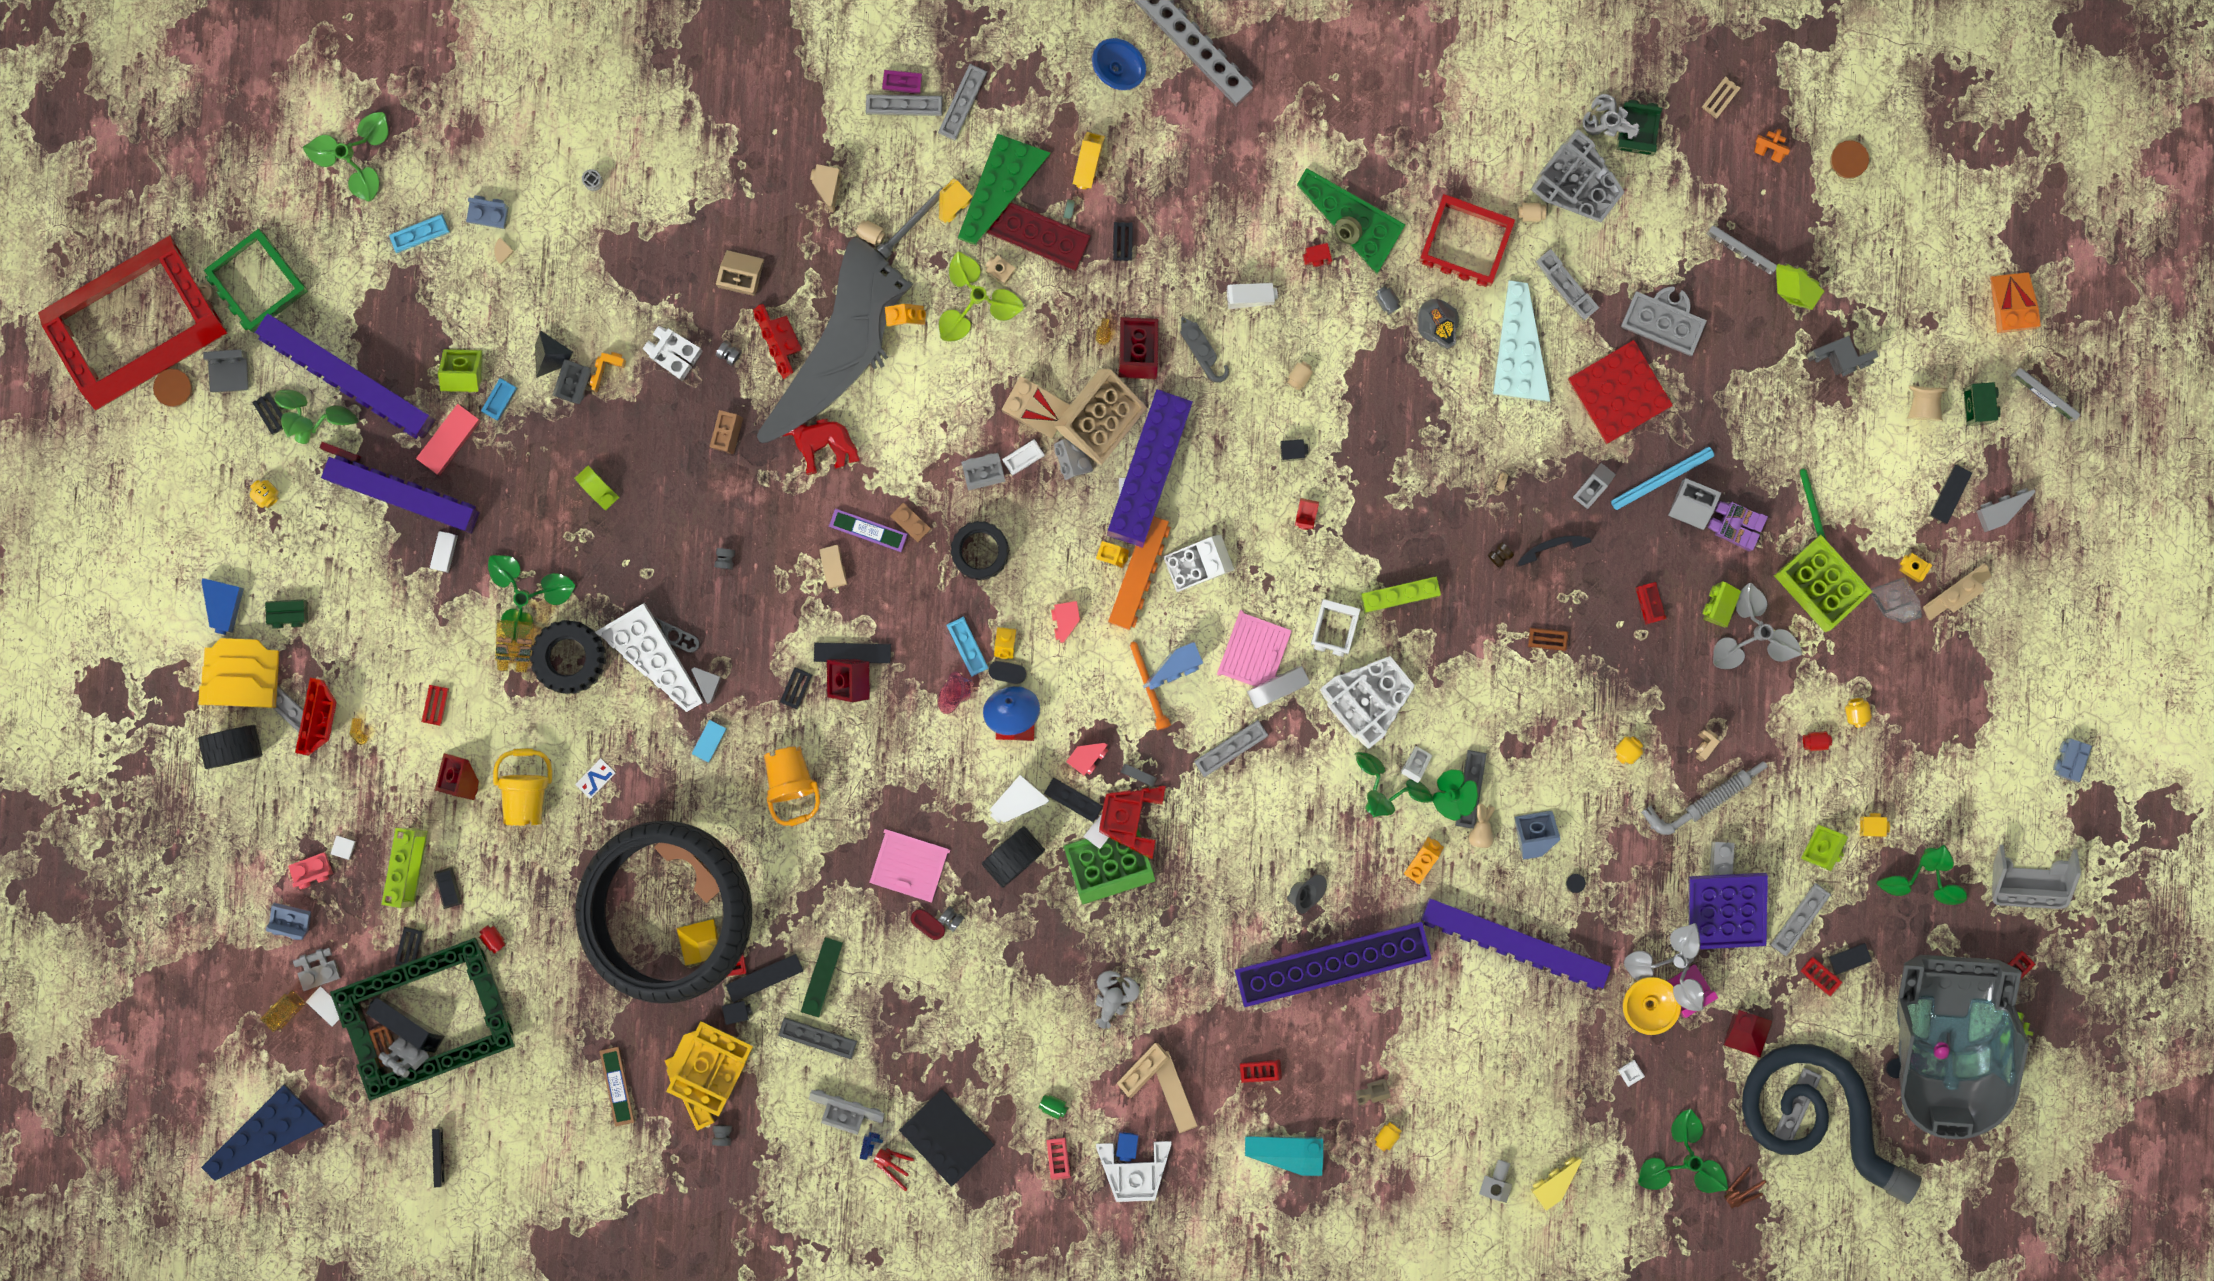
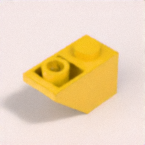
M954 178L940 191L939 219L944 223L947 221L951 222L957 216L956 212L960 208L964 209L967 207L972 198L971 194Z

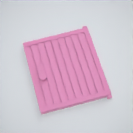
M1240 610L1217 675L1221 676L1222 674L1256 687L1276 676L1292 630L1243 613L1244 611Z
M884 829L885 836L869 883L932 902L947 853H950V850Z

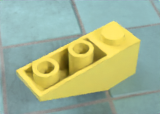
M1573 1156L1564 1162V1167L1561 1169L1555 1168L1549 1173L1550 1177L1544 1181L1540 1179L1533 1184L1534 1188L1531 1191L1546 1211L1563 1199L1582 1162L1579 1157L1574 1158Z

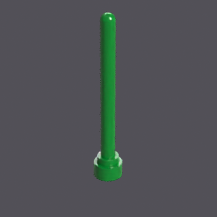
M1803 468L1800 470V476L1817 537L1822 535L1826 540L1808 472Z

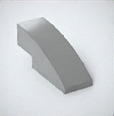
M1297 666L1246 692L1256 709L1310 684V681L1303 667Z

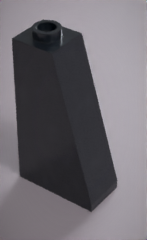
M376 997L368 1006L367 1015L419 1050L435 1053L445 1037L385 999Z

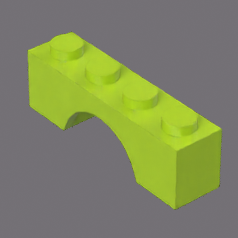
M1437 577L1362 593L1360 597L1365 614L1406 603L1439 597L1441 593Z

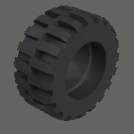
M562 620L561 622H553L550 626L544 627L541 630L542 632L536 635V641L534 645H531L530 649L532 650V655L530 656L531 668L533 673L536 674L538 681L542 682L545 687L563 694H576L589 689L592 684L598 681V677L604 671L603 666L606 664L604 654L606 650L602 645L603 641L593 629L577 621ZM573 639L579 642L585 650L586 660L584 666L573 675L560 674L551 664L550 656L552 649L561 640Z

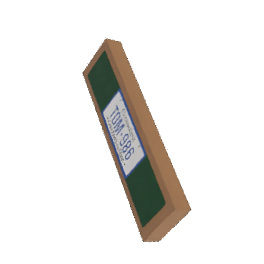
M614 1047L600 1050L615 1127L634 1123L635 1120L620 1048Z

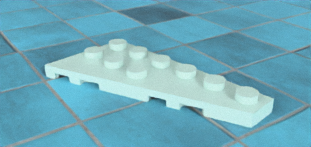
M1509 280L1493 394L1550 402L1528 283Z

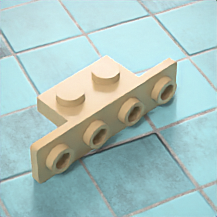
M1983 563L1926 604L1923 609L1927 618L1932 620L1947 608L1954 613L1985 591L1981 584L1991 577L1988 566Z

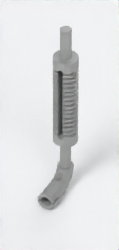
M1762 761L1748 772L1740 771L1736 776L1734 775L1733 778L1731 777L1730 780L1728 779L1727 782L1725 781L1724 784L1722 783L1721 786L1719 785L1718 788L1716 787L1715 790H1712V792H1709V794H1706V796H1703V798L1687 807V813L1671 824L1665 823L1663 819H1660L1652 806H1649L1647 810L1645 809L1641 813L1651 825V829L1662 835H1670L1675 833L1677 828L1689 820L1698 821L1702 816L1704 817L1705 814H1708V812H1711V810H1714V808H1717V806L1738 794V791L1741 792V789L1747 788L1752 784L1751 778L1768 766Z

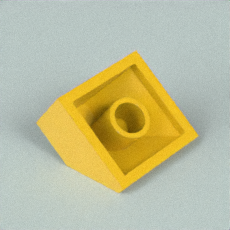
M714 919L676 928L685 966L706 961L719 939Z

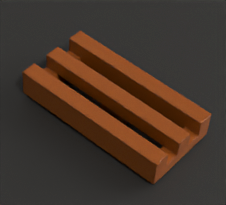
M1529 628L1528 647L1566 651L1568 632ZM1534 632H1535V633H1545V634L1563 635L1564 638H1563V639H1557V638L1539 637V636H1533V634H1534ZM1533 640L1563 643V647L1535 644Z
M385 1026L369 1031L378 1059L382 1052L375 1033L378 1032L386 1054H390L382 1030H385L389 1045L391 1046L394 1043L391 1031ZM379 1059L381 1067H384L385 1065L382 1063V1060Z

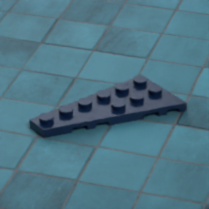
M284 1084L201 1168L216 1181L325 1126V1124Z

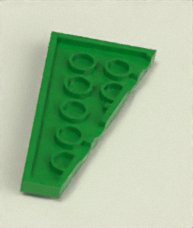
M1306 168L1297 183V187L1333 227H1335L1339 219L1345 216L1353 217L1360 223L1362 236L1356 243L1350 246L1377 275L1406 224Z

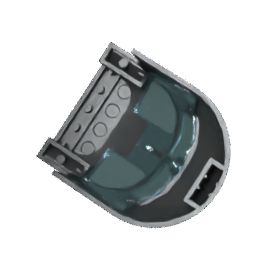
M1919 955L1904 963L1897 1002V1019L1900 1029V1090L1906 1114L1921 1130L1936 1137L1946 1139L1971 1138L1992 1130L2003 1122L2013 1110L2019 1096L2029 1047L2028 1039L2015 1007L2022 974L2021 970L1995 959ZM1938 1042H1945L1949 1046V1056L1945 1059H1938L1933 1053L1934 1046Z

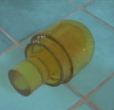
M1102 318L1101 326H1098L1096 329L1095 339L1100 345L1108 344L1111 339V328L1108 327L1109 319Z

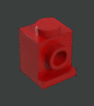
M1328 243L1305 248V254H1302L1304 265L1319 267L1324 265L1326 261L1327 265L1332 263Z

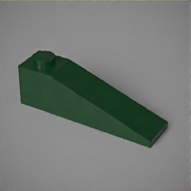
M824 938L802 1005V1013L818 1018L821 1017L843 942Z

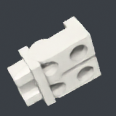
M658 326L653 335L659 338L660 341L657 345L648 341L643 349L652 360L683 382L692 367L677 357L676 354L694 365L703 351L669 328L666 330Z

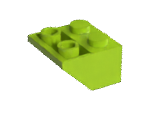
M1778 264L1776 266L1777 293L1789 304L1813 310L1824 293V290L1819 286L1820 283L1813 278H1809L1807 276L1808 272L1800 267L1796 269L1789 264L1786 266Z
M1723 581L1715 586L1713 585L1709 593L1711 600L1708 604H1705L1702 614H1704L1703 620L1724 628L1728 627L1741 591Z

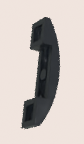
M1563 536L1550 539L1529 550L1518 560L1516 566L1520 567L1537 561L1535 553L1568 542L1571 549L1591 543V538Z

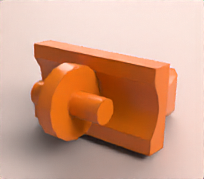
M1777 129L1775 133L1768 131L1766 136L1773 138L1772 140L1761 135H1757L1755 139L1757 143L1754 152L1764 156L1768 147L1774 149L1771 159L1778 163L1783 160L1785 154H1789L1790 149L1785 145L1777 143V141L1784 143L1786 140L1785 137L1780 136L1781 129Z

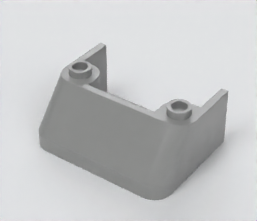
M1999 845L1993 863V903L2000 906L2050 909L2068 907L2081 875L2077 849H2073L2069 861L2059 860L2052 864L2050 870L2013 868V861L2005 857L2004 845Z

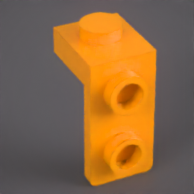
M900 304L885 307L887 326L903 324L925 325L926 312L922 305Z
M611 352V355L601 353V357H597L595 363L597 371L590 380V386H592L591 389L598 392L606 363L625 368L626 360L622 358L621 354Z
M1427 837L1420 851L1405 870L1404 875L1420 884L1438 860L1444 847L1437 840Z

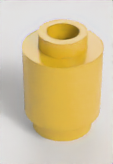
M1389 1122L1387 1125H1384L1374 1140L1377 1141L1375 1145L1384 1152L1386 1149L1390 1151L1400 1138L1399 1134L1402 1131Z

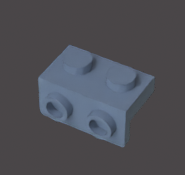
M274 902L271 907L270 921L266 926V931L274 935L287 936L294 940H303L309 931L311 911Z

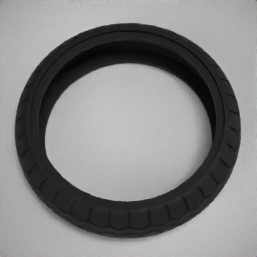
M676 821L642 823L628 828L611 838L598 850L588 864L579 884L576 898L575 918L577 932L589 962L597 973L615 989L635 999L651 1003L682 1002L698 997L713 989L731 973L739 962L749 940L752 926L751 892L746 876L734 855L711 834L698 827ZM655 843H667L678 846L699 858L715 878L723 903V925L713 952L696 971L674 981L649 977L629 965L615 948L606 923V898L614 875L632 854Z

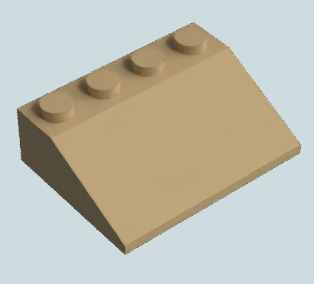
M1099 369L1055 423L1054 427L1072 444L1102 465L1147 407L1111 369Z

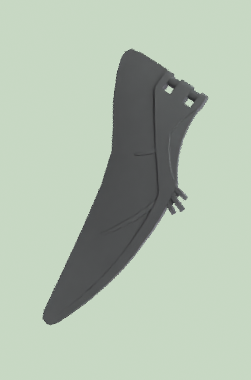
M858 237L851 239L844 253L833 314L813 351L760 428L757 438L761 443L775 440L821 413L836 401L862 375L870 364L873 369H877L876 360L880 368L885 366L880 357L882 355L885 360L888 358L881 348L886 325L885 307L896 305L900 298L913 286V283L910 280L904 279L901 272L896 268H892L881 254ZM883 270L887 273L886 277L881 273ZM899 283L902 287L899 289L895 285Z

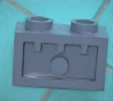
M474 195V198L468 197L467 223L505 229L509 207L504 204L503 200L493 199V201H487L485 197Z

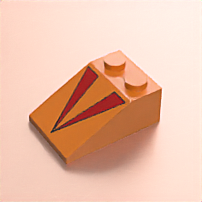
M2029 272L1990 277L1997 334L2034 330L2041 326L2039 308Z

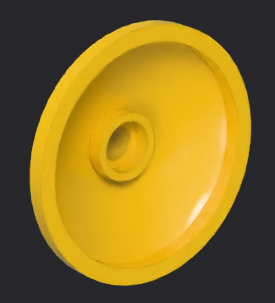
M1646 977L1633 983L1623 999V1013L1630 1026L1636 1031L1647 1035H1656L1669 1030L1678 1020L1681 1011V1005L1677 1003L1673 995L1674 987L1666 980L1657 977ZM1649 1000L1653 1001L1652 1006H1647L1646 1003Z

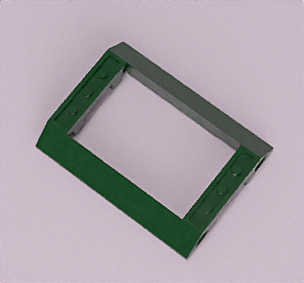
M476 937L330 992L342 1027L347 1028L359 1064L356 1066L369 1101L515 1047L509 1017L487 957ZM466 962L468 968L466 971L470 981L473 980L486 1015L484 1017L486 1026L490 1028L492 1035L428 1058L416 1070L410 1067L408 1069L409 1075L405 1078L394 1072L385 1074L377 1057L369 1034L370 1030L359 1002Z

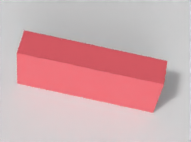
M457 404L416 459L440 476L481 420Z

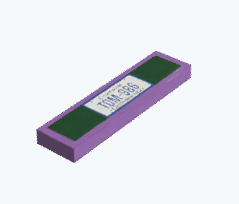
M835 509L829 525L833 529L902 552L908 535Z

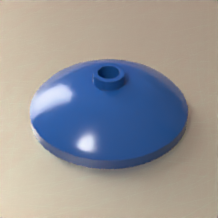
M1109 38L1100 42L1093 51L1092 65L1094 71L1106 85L1117 90H1131L1143 81L1146 74L1145 60L1139 50L1131 43L1118 38Z
M1018 686L1006 687L996 691L987 699L983 707V717L986 725L992 731L1002 735H1015L1028 730L1036 723L1040 715V703L1037 696L1032 691Z

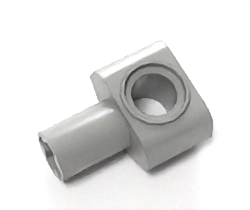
M1498 1159L1493 1177L1484 1176L1479 1194L1507 1203L1512 1184L1505 1181L1511 1163ZM1495 1184L1500 1185L1501 1188L1498 1194L1491 1193V1187Z

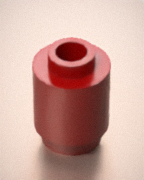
M1827 731L1808 732L1806 735H1803L1804 750H1809L1810 752L1829 750V746H1832L1831 734L1828 735Z
M487 925L479 931L481 935L478 938L494 954L506 945L505 939L494 925L491 928Z

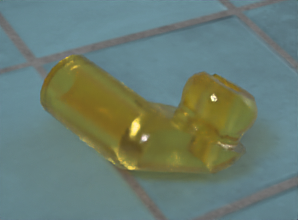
M352 718L349 734L356 744L364 745L367 743L368 738L360 729L362 719Z

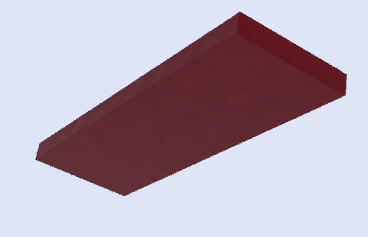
M1013 202L1006 207L1002 215L997 218L986 233L1074 271L1077 270L1091 238L1089 234Z

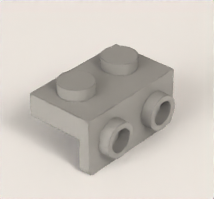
M1063 439L1054 444L1055 454L1058 457L1061 466L1060 470L1065 480L1093 471L1089 456L1069 440Z
M999 453L987 454L979 458H970L961 462L968 491L1005 482Z

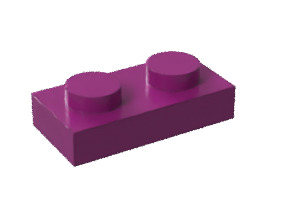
M884 70L882 90L920 94L922 74Z

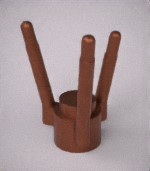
M1747 1167L1726 1190L1727 1194L1724 1195V1198L1732 1209L1763 1196L1761 1192L1748 1198H1743L1767 1182L1766 1180L1757 1183L1741 1194L1738 1189L1734 1191L1735 1187L1751 1170V1167Z

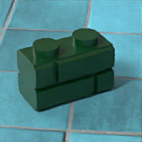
M307 600L265 602L266 625H272V629L284 628L286 624H291V628L303 627L304 623L309 622Z

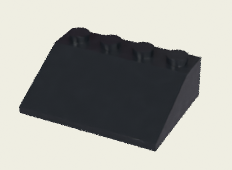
M943 1089L899 1129L902 1135L951 1187L994 1146V1143Z

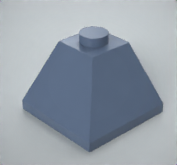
M1552 810L1514 817L1523 860L1542 857L1560 841Z

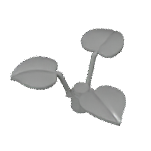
M1753 583L1744 586L1741 589L1735 607L1737 613L1742 618L1751 616V619L1758 624L1754 629V637L1738 645L1733 638L1720 639L1713 651L1714 666L1720 669H1732L1739 666L1745 658V653L1740 647L1754 640L1762 641L1768 639L1770 643L1768 644L1767 651L1775 661L1783 662L1802 655L1799 643L1790 632L1784 629L1774 631L1772 626L1768 624L1763 625L1762 621L1755 618V616H1761L1767 609L1766 598Z
M1696 924L1679 927L1672 932L1670 942L1673 949L1679 951V953L1671 959L1652 964L1653 958L1651 954L1645 951H1635L1625 958V968L1637 981L1646 977H1653V968L1674 962L1676 967L1684 969L1680 977L1681 984H1677L1673 988L1675 1000L1679 1005L1688 1010H1703L1704 992L1702 986L1694 979L1684 981L1686 972L1689 970L1688 965L1694 961V957L1700 949V936Z

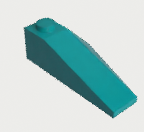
M1245 1136V1156L1302 1176H1322L1323 1137Z

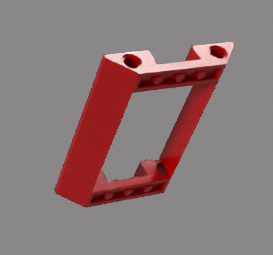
M171 235L38 312L45 333L79 391L95 411L228 334L210 301L205 299L188 270L190 267ZM162 264L196 324L98 381V375L94 368L89 367L72 338L74 337L73 332L64 323L63 319L69 318L150 269Z

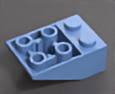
M1195 642L1171 652L1143 685V688L1149 687L1152 690L1165 684L1164 680H1167L1169 683L1182 677V673L1186 676L1199 670L1198 666L1203 664Z

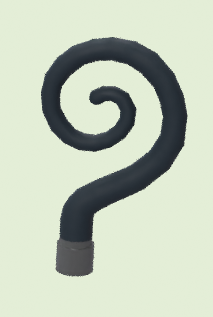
M1790 1044L1773 1049L1757 1061L1747 1076L1742 1097V1112L1745 1124L1754 1140L1767 1150L1780 1155H1799L1811 1151L1822 1141L1828 1130L1829 1113L1827 1103L1820 1091L1811 1085L1794 1084L1784 1092L1781 1099V1111L1785 1115H1790L1793 1112V1101L1798 1096H1805L1813 1103L1816 1121L1812 1131L1806 1137L1797 1140H1783L1774 1136L1767 1130L1762 1120L1759 1103L1764 1084L1780 1068L1795 1063L1823 1067L1835 1075L1845 1092L1849 1106L1851 1157L1856 1169L1866 1180L1886 1190L1887 1194L1906 1204L1912 1201L1920 1187L1922 1177L1902 1166L1898 1167L1876 1154L1873 1140L1871 1104L1864 1081L1850 1061L1828 1048L1813 1044Z

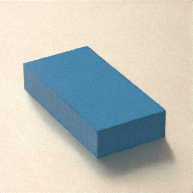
M499 378L481 412L499 421L517 388Z

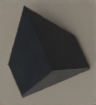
M542 331L539 333L535 343L536 378L560 369L564 359L570 361L573 351Z

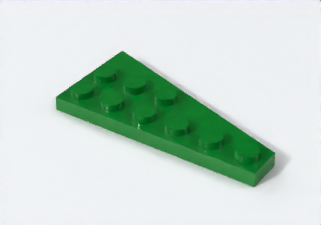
M997 134L958 239L976 246L997 218L1002 215L1006 207L1011 204L1031 177L1040 169V166L1050 157L1051 153Z

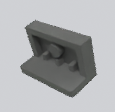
M564 359L552 396L571 403L580 404L585 396L586 385L591 379L592 368Z

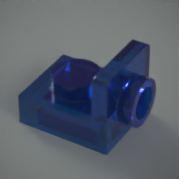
M869 1132V1135H864L859 1159L867 1160L868 1156H872L874 1145L871 1144V1141L883 1143L884 1138L880 1137L881 1134Z

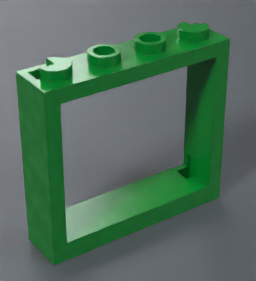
M259 228L204 269V272L207 274L205 276L206 280L211 286L215 285L218 291L216 293L223 301L227 300L230 304L228 308L232 314L240 317L241 321L239 323L246 331L249 329L253 333L257 330L267 313L273 317L277 316L308 292L307 288L268 237ZM258 240L295 289L251 322L215 275V272Z

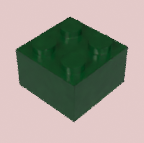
M1995 382L1971 384L1963 388L1966 426L1989 425L1998 421L2001 411L2000 406H1997L1996 398L1999 397L1998 387H1995Z

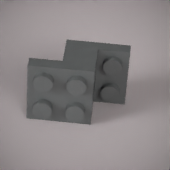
M1850 336L1817 348L1807 354L1809 362L1815 360L1818 363L1828 358L1835 375L1842 374V377L1856 371V367H1859L1861 370L1875 363L1874 359L1879 357L1876 350L1858 357Z

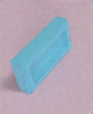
M709 720L692 754L709 763L727 728Z

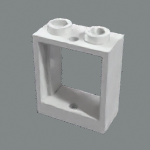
M1323 599L1310 645H1314L1315 650L1325 652V649L1332 650V654L1341 657L1344 654H1349L1360 609ZM1325 609L1352 616L1344 648L1317 641Z

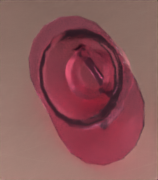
M959 672L951 673L938 696L940 711L943 714H950L957 708L959 703L969 700L972 694L973 681L963 677Z

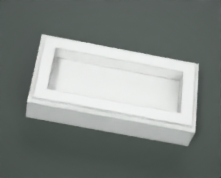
M1034 439L1002 460L1013 476L1045 455Z

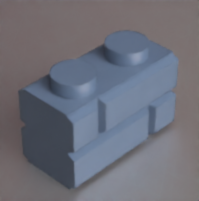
M2071 738L2063 741L2059 752H2062L2060 759H2057L2054 763V775L2072 782H2080L2092 746Z

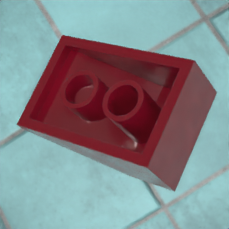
M1120 317L1118 378L1156 379L1158 371V319Z

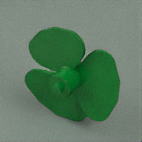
M1450 769L1443 772L1437 780V787L1443 792H1436L1432 797L1437 811L1445 818L1453 821L1459 820L1462 815H1470L1476 807L1478 800L1476 782L1470 780L1462 786L1465 776L1461 770Z

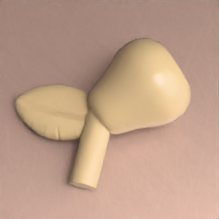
M1478 804L1477 806L1478 821L1470 832L1468 839L1472 846L1489 848L1494 842L1489 820L1495 808L1491 805L1487 809L1483 804Z

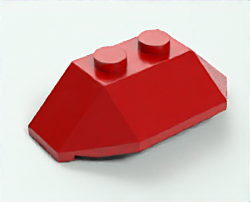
M310 677L295 749L297 754L309 756L330 739L337 702L324 680Z

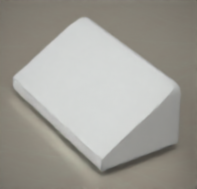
M438 532L430 569L449 573L457 535Z

